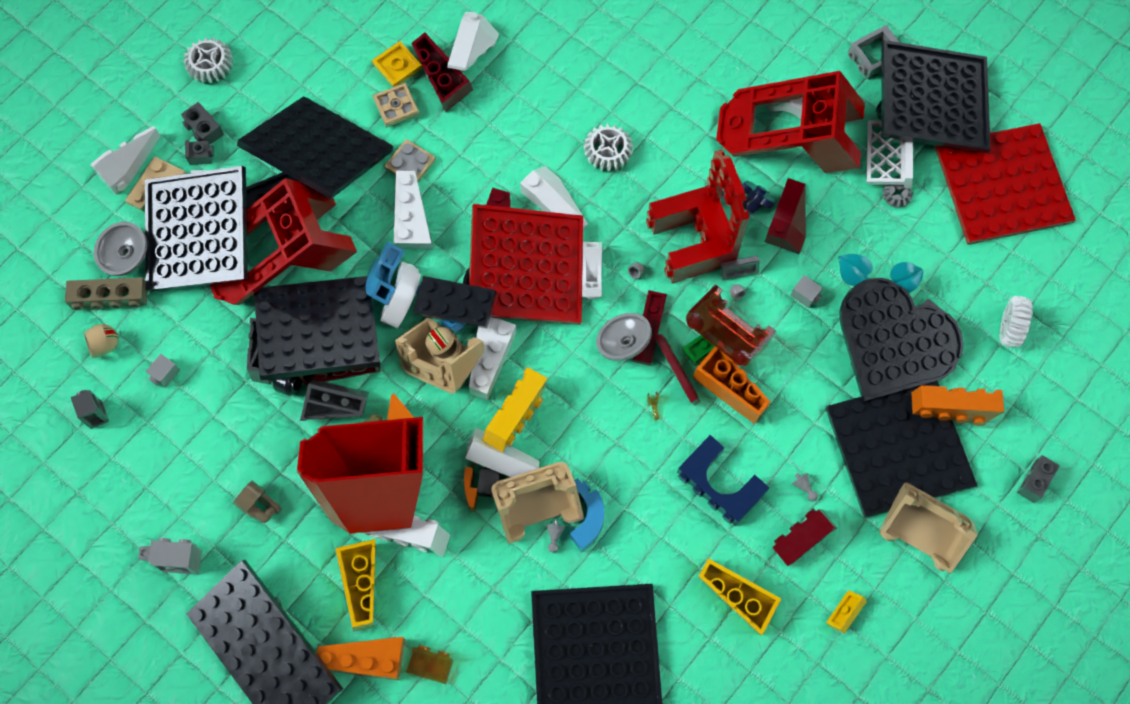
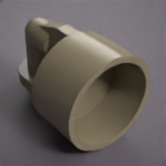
M253 480L246 485L233 502L236 507L249 517L260 520L262 523H267L275 513L279 514L282 510L275 501L265 494L266 491ZM258 501L267 507L265 512L255 506Z

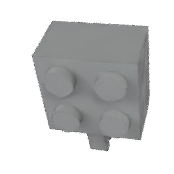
M159 538L158 541L151 540L150 546H141L138 559L148 561L162 572L199 575L202 550L196 544H192L191 540L179 539V542H171V539Z

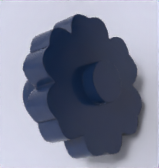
M750 181L743 183V189L747 194L746 200L743 201L745 210L747 209L748 212L754 214L756 211H759L762 205L768 208L773 207L776 200L765 188L760 185L757 186Z

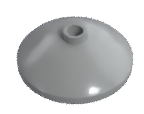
M118 222L110 225L99 235L95 243L94 259L97 266L103 272L112 276H122L134 271L142 263L146 255V235L141 228L130 222Z
M637 313L618 315L610 319L600 329L596 340L597 348L600 354L608 360L624 361L631 359L641 353L650 342L652 336L651 325L644 316Z

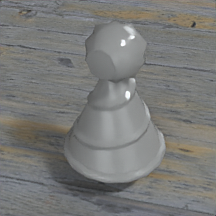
M797 473L795 475L797 480L792 485L808 493L807 498L809 501H816L818 494L811 489L808 473L802 476Z
M554 520V525L546 524L552 542L549 544L548 549L552 553L558 551L559 547L556 542L565 526H558V520Z

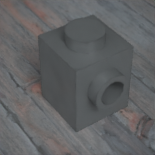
M480 468L477 487L478 496L494 498L491 488L496 482L504 480V477H501L499 472L490 468Z

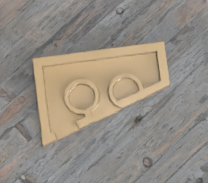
M154 156L125 202L136 209L144 211L145 180L187 173Z

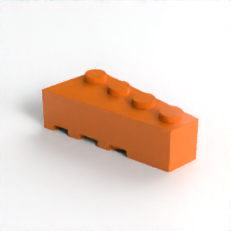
M720 342L695 370L693 379L753 424L758 421L770 404L769 399L756 384L748 379L744 370L735 364L732 356L723 350Z
M921 385L911 392L913 414L921 415L922 418L934 417L941 421L954 420L961 424L973 423L974 426H984L990 420L1004 413L1002 390H994V393H986V389L966 392L965 388L958 387L947 391V387Z
M404 637L318 646L317 654L331 672L399 681L406 639Z

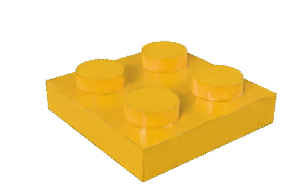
M401 41L372 60L373 65L392 87L400 85L422 69L420 62Z

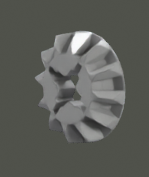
M886 185L883 189V198L892 207H904L912 199L913 192H911L910 188H904V185ZM895 190H897V191H902V190H903V192L901 193V196H899V195H893V194L895 193Z

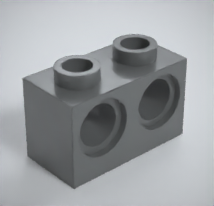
M199 102L181 114L184 119L182 124L188 131L192 130L194 132L193 136L197 141L208 140L212 144L224 135L219 124Z
M82 390L71 397L77 418L90 429L109 422L102 400L92 391Z
M1041 455L1033 462L1016 493L1033 503L1037 502L1043 497L1060 465Z

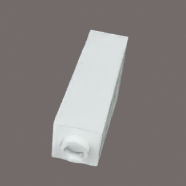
M475 427L467 446L465 459L509 477L539 468L538 460L512 446H507L501 452L483 442L485 432Z

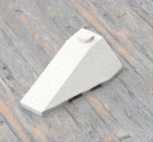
M465 12L451 52L448 68L466 71L477 61L480 55L486 54V50L489 47L493 48L495 46L499 33L483 15L475 12Z
M152 126L136 135L130 143L123 142L120 144L119 149L113 152L108 150L90 165L100 179L115 194H118L131 183L161 136L156 128Z
M546 166L533 170L520 183L521 193L541 210L582 215L560 178ZM583 217V229H584V228L588 225V223H587V221L585 220V218Z

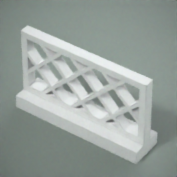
M868 120L867 185H904V188H912L913 142L892 138L886 142L881 138L882 131L878 134L872 131V127L882 128V120ZM876 140L883 144L878 149L871 145ZM894 140L901 144L897 149L889 145ZM884 148L892 152L887 157L880 153ZM876 155L882 159L877 165L871 161ZM895 155L901 159L896 165L890 161ZM885 163L892 167L887 172L880 168ZM876 170L882 175L880 178H871V174ZM897 171L901 175V179H893L889 175Z

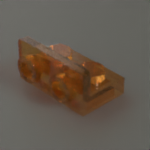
M419 645L418 648L413 647V653L406 673L446 685L454 661L452 658H449L450 654L443 651H438V654L430 652L431 648Z

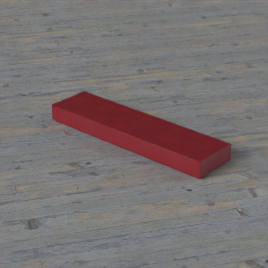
M648 290L643 316L651 325L652 336L646 348L633 357L632 362L651 366L656 345L654 337L659 332L667 296L665 293Z
M662 334L655 336L654 338L690 402L693 405L700 403L699 396L667 339Z

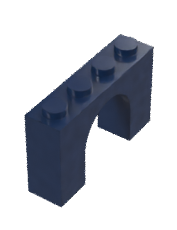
M709 435L678 468V477L683 483H689L693 487L695 494L699 497L703 496L708 500L707 503L713 510L716 511L718 509L723 514L722 517L729 524L733 523L736 526L767 493L769 487L754 474L736 493L721 494L715 491L708 483L707 469L723 453L725 447Z

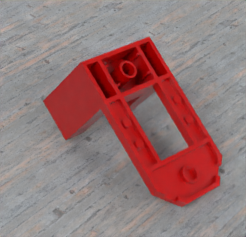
M841 71L738 89L728 104L724 103L720 107L716 140L733 157L803 147L824 173L860 168L861 151L845 133V122L864 119L865 103ZM803 98L801 125L799 127L753 134L755 108L757 105Z
M722 149L714 151L705 187L649 204L646 224L648 229H652L653 235L694 223L696 232H699L701 236L699 244L668 253L664 272L666 277L670 278L672 284L721 269V263L737 260L748 225L749 213L743 207L742 201L746 200L745 191L732 159L729 155L725 156ZM723 189L725 191V202L732 209L729 222L720 202Z
M285 178L247 209V235L268 220L279 248L248 272V280L210 284L214 298L234 305H240L291 265L331 272L357 253L351 236L323 231L317 220L336 206L334 198L329 199L301 182Z

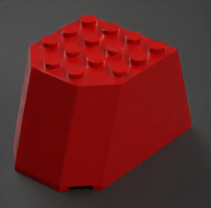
M423 417L322 426L317 429L318 433L310 439L300 441L297 473L331 522L349 534L412 527L423 477Z

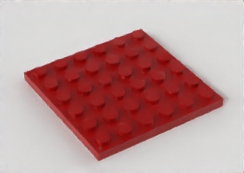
M1040 123L990 133L991 150L988 153L935 145V150L967 245L1062 226L1076 221Z
M473 204L469 285L496 290L497 295L490 317L580 325L582 323L583 216Z

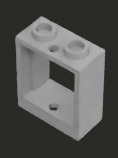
M887 25L851 43L848 50L850 60L856 63L859 72L867 80L881 73V61L872 65L861 51V48L876 40H879L881 44L884 40L899 42Z

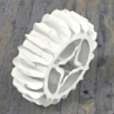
M205 37L204 41L198 39V43L192 42V48L187 47L188 53H184L185 69L190 77L195 78L197 82L200 80L204 84L207 81L212 84L213 80L219 82V78L225 79V73L230 74L229 68H233L231 50L220 39L215 40L213 37L210 40Z
M608 123L606 127L600 124L599 130L594 127L593 133H588V138L585 139L584 145L585 157L588 158L589 164L594 163V168L600 166L601 171L604 168H607L608 172L611 168H614L616 171L618 166L623 168L624 162H629V157L632 156L633 150L632 139L628 137V132H623L622 127L616 129V124L613 127H610ZM597 142H599L600 146L598 147V150L595 151L594 145ZM621 144L623 150L618 154L617 148Z
M1014 296L1008 301L1003 312L999 330L1000 342L1003 345L1017 348L1024 343V339H1026L1029 327L1031 326L1033 306L1030 299Z

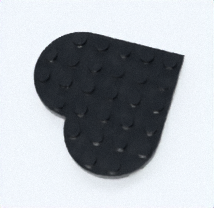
M885 278L864 280L853 286L843 298L839 312L840 325L862 401L938 381L948 376L956 368L955 366L963 352V338L958 324L949 314L935 306H915L911 296L902 286L900 287L892 282V280Z

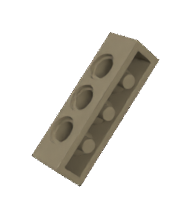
M143 277L66 281L65 303L73 310H83V308L99 310L102 307L119 309L121 306L139 308L140 306L147 305L148 291L146 290V281ZM129 291L128 295L122 297L125 292ZM110 292L107 297H104L106 293Z

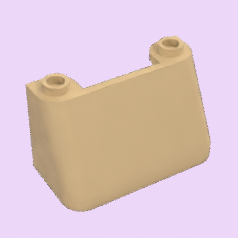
M426 318L395 340L401 368L408 375L453 394L461 388L483 355L484 343L482 340L473 337L468 340V346L461 344V354L452 359L448 357L452 356L456 350L457 344L454 341L447 351L438 354L439 358H448L441 363L427 350L425 341L432 329L442 326L440 323Z
M564 462L553 463L500 480L493 484L491 488L508 544L519 541L524 537V527L562 515L563 520L567 523L584 520L577 486L568 465Z
M904 483L879 529L881 536L885 540L897 541L898 538L931 556L934 566L938 570L952 573L978 536L975 524L969 517L908 483Z

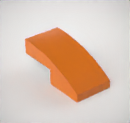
M465 467V494L470 510L475 512L478 494L477 488L472 487L474 469Z

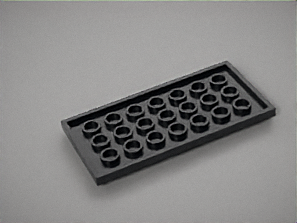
M241 560L186 613L252 704H328L344 689L246 560Z

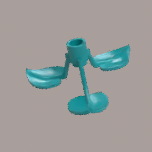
M845 254L838 257L840 274L846 284L855 286L864 281V279H871L867 275L872 272L873 266L867 257L859 254ZM909 262L896 264L890 272L892 282L900 287L902 286L908 293L913 292L919 286L923 277V269Z

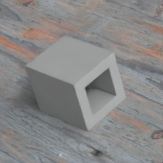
M803 275L793 288L790 296L807 308H810L812 304L816 305L821 299L822 287Z
M160 354L145 372L150 376L149 380L156 386L161 384L166 388L180 369L175 363Z

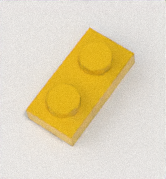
M848 590L826 623L829 627L845 634L867 600L863 596Z

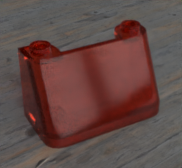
M715 284L689 310L686 316L687 325L730 357L737 365L746 366L765 350L775 335L776 330L770 326L766 329H760V325H757L755 328L751 327L726 307L728 301L726 299L722 300L720 295L723 290Z

